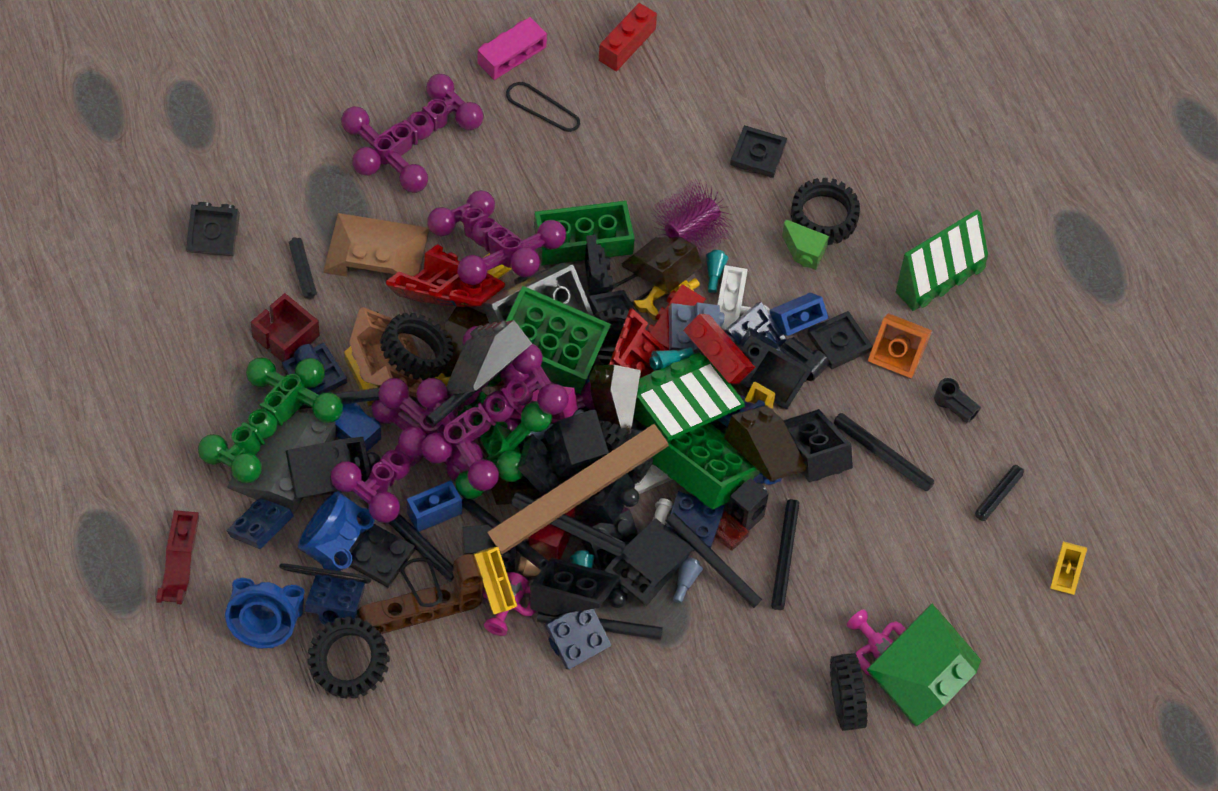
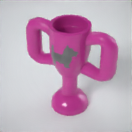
M508 572L509 582L517 603V607L512 609L521 615L532 616L536 611L530 609V601L527 608H524L519 603L524 594H530L528 580L520 574ZM483 585L482 595L488 599ZM508 611L497 613L495 617L487 619L484 623V628L497 636L507 635L508 628L504 620Z
M863 609L854 614L846 626L853 630L860 629L869 639L868 645L860 648L856 655L861 669L871 676L866 670L871 664L863 655L872 652L873 656L877 659L893 642L889 638L891 631L894 630L900 635L906 628L901 623L895 621L890 622L882 633H876L867 623L868 613Z

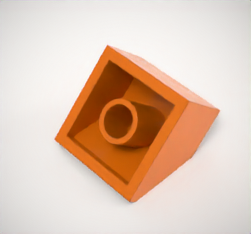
M888 313L883 318L868 362L912 379L932 330Z

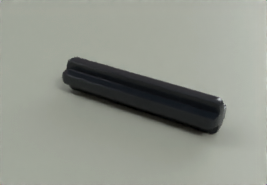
M293 237L289 241V246L303 297L312 299L317 295L304 244L301 238Z
M1013 465L976 509L975 517L981 521H986L1021 479L1024 469L1018 465Z

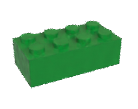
M627 201L535 211L534 213L535 234H537L539 226L548 220L560 222L566 230L565 242L559 248L552 250L544 247L538 248L541 266L585 260L586 236L596 235L597 244H601L602 248L604 247L605 257L632 255L634 252L635 238Z

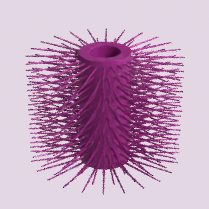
M706 187L702 195L700 190H698L699 194L696 192L697 196H695L691 190L690 197L686 193L687 191L684 192V199L681 202L673 198L674 203L676 201L679 206L677 204L674 206L673 202H671L672 200H670L668 205L669 211L666 210L664 212L661 208L665 215L663 216L665 223L662 222L661 224L665 225V229L660 230L666 231V234L662 235L682 237L691 243L694 242L700 251H702L701 248L710 247L706 243V240H709V238L712 243L714 241L717 242L722 233L724 236L726 235L721 226H724L721 224V222L723 223L721 219L724 221L727 219L720 217L723 216L721 213L725 212L719 209L724 207H720L715 203L716 197L712 200V188L711 198H709V194L707 198ZM699 240H700L701 242L704 240L705 244L703 243V247H702V243L700 244Z

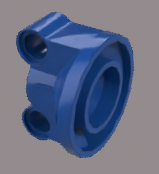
M339 491L334 492L324 501L308 522L299 539L298 549L320 563L323 569L343 571L352 563L350 548L355 543L359 534L371 528L375 520L370 515L368 508L358 506ZM357 517L362 521V525L358 523ZM334 556L339 559L340 565L335 562Z
M237 578L232 582V594L225 612L227 627L234 637L249 646L273 648L284 644L292 635L298 617L303 614L304 589L298 585H287L280 588L270 582H262L256 585L251 579Z

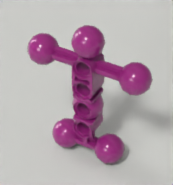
M436 74L430 77L426 85L427 94L432 99L427 107L423 106L422 111L412 113L407 120L404 119L401 123L395 124L379 135L369 125V115L361 107L353 106L346 109L341 117V125L349 134H360L373 147H363L354 153L352 165L357 173L370 176L379 170L381 164H390L400 174L399 181L403 189L411 193H417L426 187L429 180L425 168L419 164L409 165L401 156L408 152L413 144H418V140L426 139L433 131L436 132L437 129L444 127L448 122V114L451 112H456V122L464 130L479 128L483 122L484 113L478 104L474 102L465 103L454 92V83L449 76Z
M483 190L473 192L468 197L467 203L456 209L435 208L427 219L429 230L434 235L440 237L449 235L455 229L456 223L461 221L464 225L466 237L471 238L479 246L485 247L487 252L490 251V255L484 258L469 255L459 262L457 273L461 281L469 285L481 283L485 279L488 270L501 264L507 268H512L518 276L524 278L533 276L540 266V258L535 249L539 247L550 250L559 248L566 239L564 226L555 220L544 221L539 226L537 234L521 240L494 219L488 218L494 212L495 200L489 192Z
M474 326L466 331L463 336V346L472 337L470 335L471 331L478 326ZM512 363L499 373L505 385L513 380L524 381L530 377L528 374L518 372ZM389 378L382 383L378 392L382 404L390 409L400 408L419 424V427H408L402 431L398 439L400 450L409 457L421 456L423 454L421 447L426 436L434 432L444 434L445 427L441 421L434 428H427L424 425L427 422L426 416L434 410L428 408L424 410L409 397V388L404 381L398 378ZM482 388L452 411L455 417H457L458 411L461 412L464 406L475 402ZM453 435V439L457 440L458 438ZM472 442L473 446L475 447L478 454L483 460L482 449L479 447L477 443ZM452 444L451 457L453 463L458 469L468 471V464L458 448Z
M532 344L512 360V364L518 372L528 374L530 377L524 381H510L506 388H501L502 391L490 393L485 398L483 404L479 403V407H473L457 418L451 412L442 419L441 422L445 427L444 434L434 432L427 435L423 440L421 450L425 459L431 463L446 461L451 456L453 444L458 448L469 466L467 476L470 485L479 491L493 488L498 481V469L493 462L482 460L472 441L487 432L491 425H496V422L508 420L513 414L514 409L518 410L520 405H526L532 400L533 392L537 389L539 390L537 402L539 408L544 413L556 415L563 412L567 407L568 394L566 389L559 384H552L541 367L543 359L541 350ZM428 378L419 384L416 394L419 403L423 407L435 410L446 401L448 392L446 385L441 380ZM523 387L524 394L520 398H515V390ZM498 401H503L502 410L495 412L494 405ZM477 415H482V423L474 426V418ZM458 428H461V437L457 440H454V431Z
M380 400L373 401L372 415L378 422L383 424L394 423L402 430L408 427H419L418 424L402 413L400 408L390 409L384 406ZM427 422L424 424L427 428H434ZM397 445L395 450L385 452L379 463L373 466L366 482L361 480L362 475L359 467L347 461H342L335 465L331 471V482L337 490L341 492L353 491L369 504L370 515L374 520L381 523H389L398 516L400 504L394 494L386 492L388 487L392 486L395 480L404 478L410 471V468L415 466L424 456L422 454L419 457H409L403 454L399 445ZM450 456L444 463L447 465V475L452 481L456 482V478L462 470L455 466Z

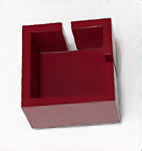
M286 293L270 305V313L265 309L251 321L252 337L267 350L270 348L271 353L281 362L292 358L294 352L299 347L311 344L320 336L319 320Z
M575 507L565 514L575 518ZM548 524L528 537L527 544L548 561L551 557L561 560L572 534L552 524Z

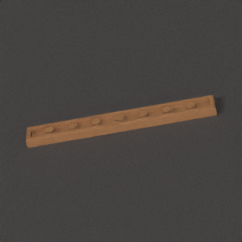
M651 425L488 531V536L495 546L499 547L501 555L668 447V442L656 425Z

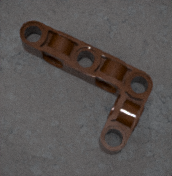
M466 554L458 557L453 563V581L439 585L443 599H447L448 602H440L433 607H423L419 605L411 592L391 599L366 604L357 610L358 618L365 622L367 621L380 634L475 609L482 602L483 578L475 555ZM436 586L416 591L423 603H433L439 599ZM396 611L400 614L397 616H393L390 613Z

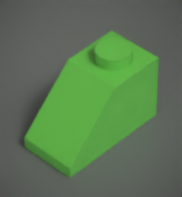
M785 220L782 237L794 261L804 267L816 270L827 249L829 236Z

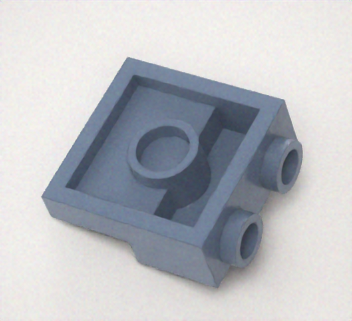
M697 302L695 306L671 303L669 306V350L679 351L691 347L694 354L701 353L704 355L683 330L699 314L710 315L722 327L724 313L720 312V305Z

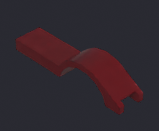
M174 510L166 547L164 578L162 587L158 588L156 603H162V601L176 602L180 605L183 603L189 585L191 559L199 522V512Z

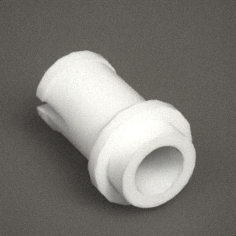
M661 498L655 503L656 511L653 520L656 518L666 526L667 522L665 520L671 513L673 502Z

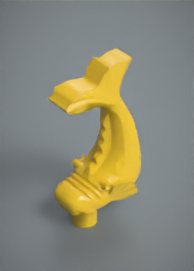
M696 278L689 282L685 280L673 290L678 291L683 284L694 291L695 288L700 286V283ZM654 285L646 299L634 300L633 303L639 312H647L650 318L655 321L658 310L653 303L656 299L668 293Z

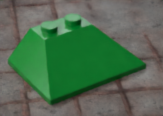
M932 603L866 670L916 727L944 707L977 673L981 659Z

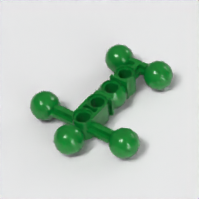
M259 357L250 361L246 368L247 380L256 387L270 385L274 388L266 395L264 402L259 404L261 409L253 411L249 415L247 423L242 422V426L237 427L232 432L231 438L234 445L229 450L227 441L222 436L210 434L202 438L198 445L199 457L205 463L211 465L222 462L231 468L232 476L238 482L252 483L259 478L262 472L261 461L255 455L259 452L261 445L265 444L263 439L273 436L277 425L282 426L283 422L290 419L303 404L313 408V414L320 422L332 423L339 419L343 412V404L336 394L327 392L318 395L307 389L320 385L325 378L324 366L318 359H303L297 364L295 374H289L285 377L276 372L275 365L267 358Z
M500 375L495 376L486 387H494L501 383ZM481 391L475 402L464 406L461 412L458 411L457 417L473 407H479L478 404H483L488 395ZM532 401L524 406L521 412L522 422L512 432L507 428V423L502 421L496 422L494 426L491 425L490 429L480 436L489 455L485 460H489L496 465L499 476L504 481L515 482L524 476L518 469L521 458L518 445L531 431L541 432L547 429L552 421V415L544 413L539 408L537 401ZM497 403L494 405L495 412L501 411ZM477 415L474 418V426L482 423V415ZM468 471L460 472L456 478L457 492L466 499H476L481 496L484 491L474 489L470 485L467 476Z

